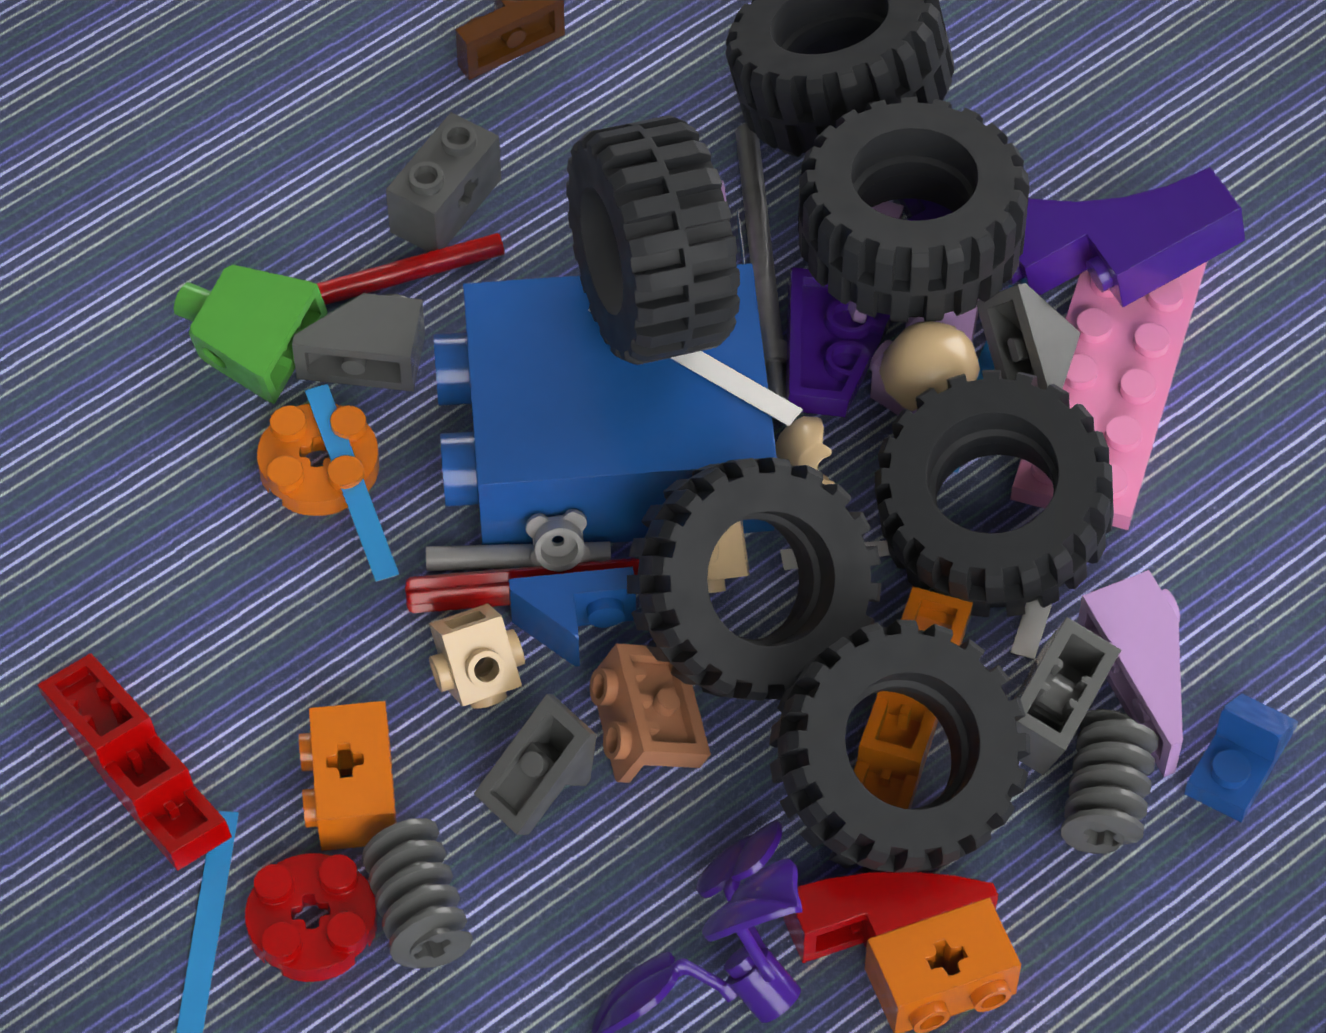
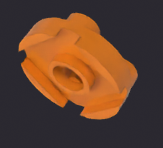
M310 404L288 405L277 409L271 415L270 425L263 432L257 449L260 479L267 492L269 493L271 490L273 495L282 499V505L292 512L309 516H324L335 514L348 508L341 489L352 488L364 479L369 491L375 484L379 473V452L375 433L367 424L366 416L361 409L350 405L341 406L335 404L337 409L330 418L331 429L338 437L349 439L355 457L343 455L332 461L328 457L324 459L323 466L320 467L311 466L310 458L305 457L314 451L321 450L328 453Z

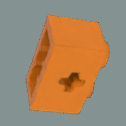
M386 701L309 708L310 733L299 734L302 772L313 771L314 788L302 789L305 827H318L321 851L365 847L373 836L397 823ZM344 775H353V777L342 778Z
M987 898L868 939L864 969L892 1032L904 1033L914 1030L916 1033H926L941 1027L951 1016L974 1008L978 1012H986L1005 1004L1017 992L1021 963L991 899Z

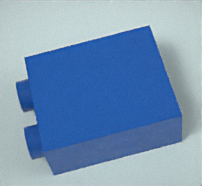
M737 264V268L740 270V286L737 288L740 305L739 312L735 315L737 323L730 336L716 348L703 350L702 352L768 389L753 264ZM581 275L463 283L466 332L433 334L438 405L472 404L474 431L440 433L445 507L479 505L482 545L532 544L533 539L526 532V522L532 515L541 513L547 517L560 516L570 509L579 510L586 517L587 526L583 530L584 542L610 541V543L631 542L633 538H645L649 528L643 525L641 520L651 505H661L666 501L663 491L676 480L689 479L692 477L693 470L709 464L747 458H777L772 416L671 358L637 365L616 357L611 352L610 345L604 342L600 334L598 322L594 321L591 312L588 311L590 303L587 294L583 291L580 280ZM757 519L743 520L744 533L774 531V527L766 521ZM555 536L552 539L554 543H560L564 540L562 536Z

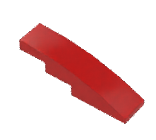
M92 653L37 684L40 693L78 747L141 829L177 871L232 838L226 820L194 786L188 768L157 735L149 715Z

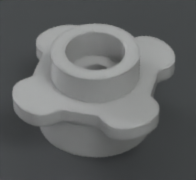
M576 509L567 510L560 516L547 517L541 513L532 515L526 522V532L532 537L534 547L529 553L531 564L533 566H543L551 571L562 572L572 569L578 563L586 562L590 556V547L583 540V530L587 526L585 515ZM555 536H562L564 538L560 543L552 541Z

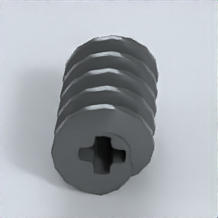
M1097 709L1087 711L1080 724L1081 731L1077 735L1076 742L1077 754L1073 758L1072 772L1074 775L1069 781L1068 794L1070 797L1065 803L1064 816L1066 820L1061 826V836L1068 845L1078 851L1092 854H1107L1116 851L1121 845L1137 843L1143 838L1144 825L1139 820L1147 815L1148 803L1143 798L1150 794L1151 780L1147 776L1154 771L1155 758L1151 754L1158 748L1159 737L1152 729L1139 724L1126 714L1115 710Z
M427 818L409 819L383 829L370 839L362 853L363 864L366 871L370 873L368 878L369 885L373 894L376 895V908L380 916L383 917L382 928L387 939L390 940L388 946L390 954L398 964L416 969L433 968L449 964L461 957L471 947L473 941L470 932L461 931L467 923V918L463 909L456 907L460 901L457 888L449 885L453 879L452 870L449 865L442 863L447 854L443 844L436 841L440 833L435 821Z

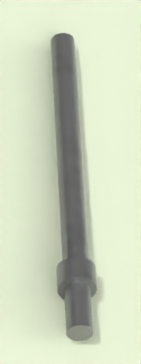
M742 124L737 127L735 133L750 263L753 264L768 390L786 399L787 342L783 340L760 142L757 135L749 129L747 124Z

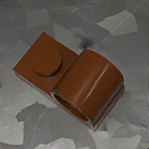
M494 0L493 12L475 17L465 25L455 29L458 67L468 80H471L564 36V0Z

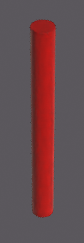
M494 233L316 284L324 304L328 305L360 296L363 293H371L505 255L500 234Z

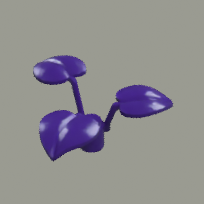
M778 819L766 824L754 834L738 840L722 851L704 869L696 884V891L702 898H710L723 890L728 901L706 922L702 930L703 936L707 941H715L736 933L744 945L734 952L724 965L725 971L729 974L727 980L719 978L686 958L675 961V957L671 952H664L635 967L614 985L596 1013L591 1033H614L638 1019L659 1004L674 987L678 977L683 975L692 976L717 990L727 1002H731L739 996L761 1023H767L776 1019L795 1003L801 993V987L767 948L755 927L758 924L802 912V904L797 888L798 869L793 861L785 858L760 870L772 857L781 840L783 827ZM751 876L750 878H748L745 882H743V883L740 885L741 880H743V879H745V878Z

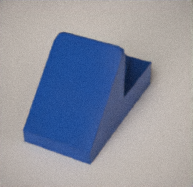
M633 567L509 579L512 623L570 664L578 667L580 666L578 626L592 625L599 628H607L618 625L621 622L634 621L631 612L636 610V594H627V575H634Z
M1241 693L1222 709L1216 734L1187 781L1184 794L1242 823L1296 730L1298 721Z

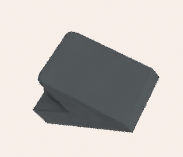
M546 694L474 792V795L517 835H529L565 785L586 786L589 783L597 734L553 694Z

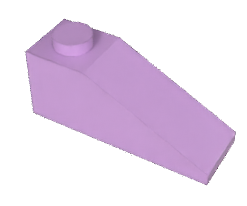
M1147 570L1083 595L1077 623L1121 649L1106 679L1127 715L1139 724L1152 729L1159 737L1158 748L1151 755L1155 758V763L1165 777L1175 773L1183 742L1179 644L1180 612L1171 592L1167 589L1161 590L1151 572Z

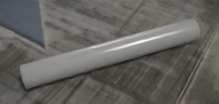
M610 541L585 542L590 547V556L586 562L611 560ZM533 543L426 546V570L445 571L533 567L529 559V553L534 547Z

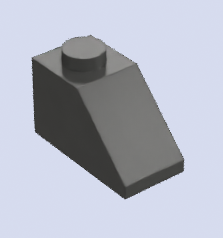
M363 293L294 334L292 349L296 378L414 392L425 338L422 299L407 298L399 294L377 295Z

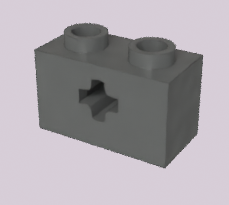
M450 112L386 188L390 232L428 252L446 247L502 179L499 136Z
M1068 617L1065 618L1045 643L1014 699L1020 697L1026 714L1025 717L1016 721L1017 733L1030 735L1031 754L1022 758L1020 762L1042 775L1066 751L1121 652V649Z

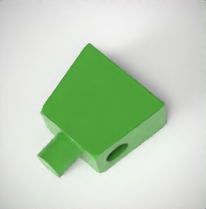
M237 265L226 267L211 291L190 282L185 283L179 290L174 302L175 315L192 321L189 336L198 356L207 364L272 404L276 403L295 370L292 349L294 334L323 318L328 313L317 284Z

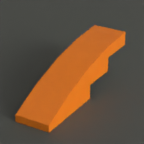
M913 586L901 620H915L918 624V630L923 631L933 624L951 629L953 632L951 642L960 646L963 642L973 603ZM889 691L877 692V697L859 744L857 762L853 771L863 786L878 799L895 807L911 808L938 724V719L933 713L909 696Z

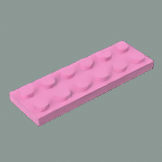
M1207 262L1125 307L1120 305L1110 289L1101 292L1090 277L1088 270L1079 275L1066 320L1081 334L1063 389L1069 393L1070 409L1076 404H1082L1094 418V431L1102 432L1108 445L1109 464L1112 465L1113 527L1129 530ZM1021 459L1012 486L1010 500L1046 508L1054 493L1052 481L1038 467Z

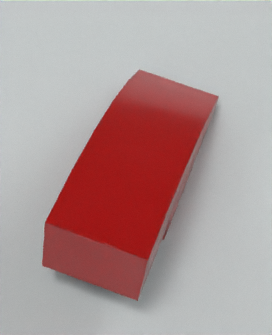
M923 872L863 873L828 878L798 886L802 912L784 916L783 920L802 963H806L864 943L867 949V940L872 937L987 898L991 899L996 910L999 894L994 883L955 875Z

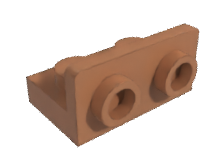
M616 643L598 668L594 670L590 680V696L592 702L597 705L604 733V752L611 761L616 782L630 783L644 765L700 768L711 755L693 686L685 684L671 674L673 665L670 662L657 661L646 647L647 645Z

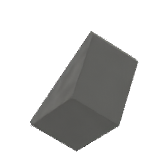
M1026 283L1002 290L985 303L978 299L976 305L995 370H1001L1002 379L1016 380L1017 373L1022 372L1037 376L1038 388L1046 390L1049 384L1054 383L1063 389L1081 332Z

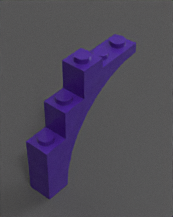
M1211 167L1168 186L1120 198L1078 202L1028 198L1023 254L1019 256V266L1008 282L1011 285L1018 281L1020 284L1026 283L1040 296L1088 270L1097 288L1101 292L1110 289L1120 305L1125 307L1245 241L1242 208ZM899 199L900 204L904 206L903 211L908 218L907 220L910 221L931 220L953 213L950 209L931 201Z

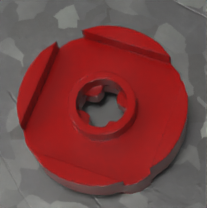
M321 853L300 854L286 858L277 864L264 866L257 872L254 878V888L247 898L245 908V922L254 953L264 963L266 960L271 966L281 969L283 976L295 981H323L345 973L356 964L355 957L363 952L367 943L370 947L377 931V909L369 882L358 871L355 862L350 857L342 854L331 856ZM307 906H317L319 909H326L329 914L319 918V927L313 929L306 928L304 920H294V917Z

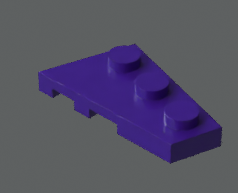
M792 267L788 282L786 400L802 408L801 412L845 417L869 369L871 359L880 347L892 322L890 315L877 313L875 318L867 315L864 324L852 320L848 310L849 302L845 305L829 294L828 284L821 286L808 269Z

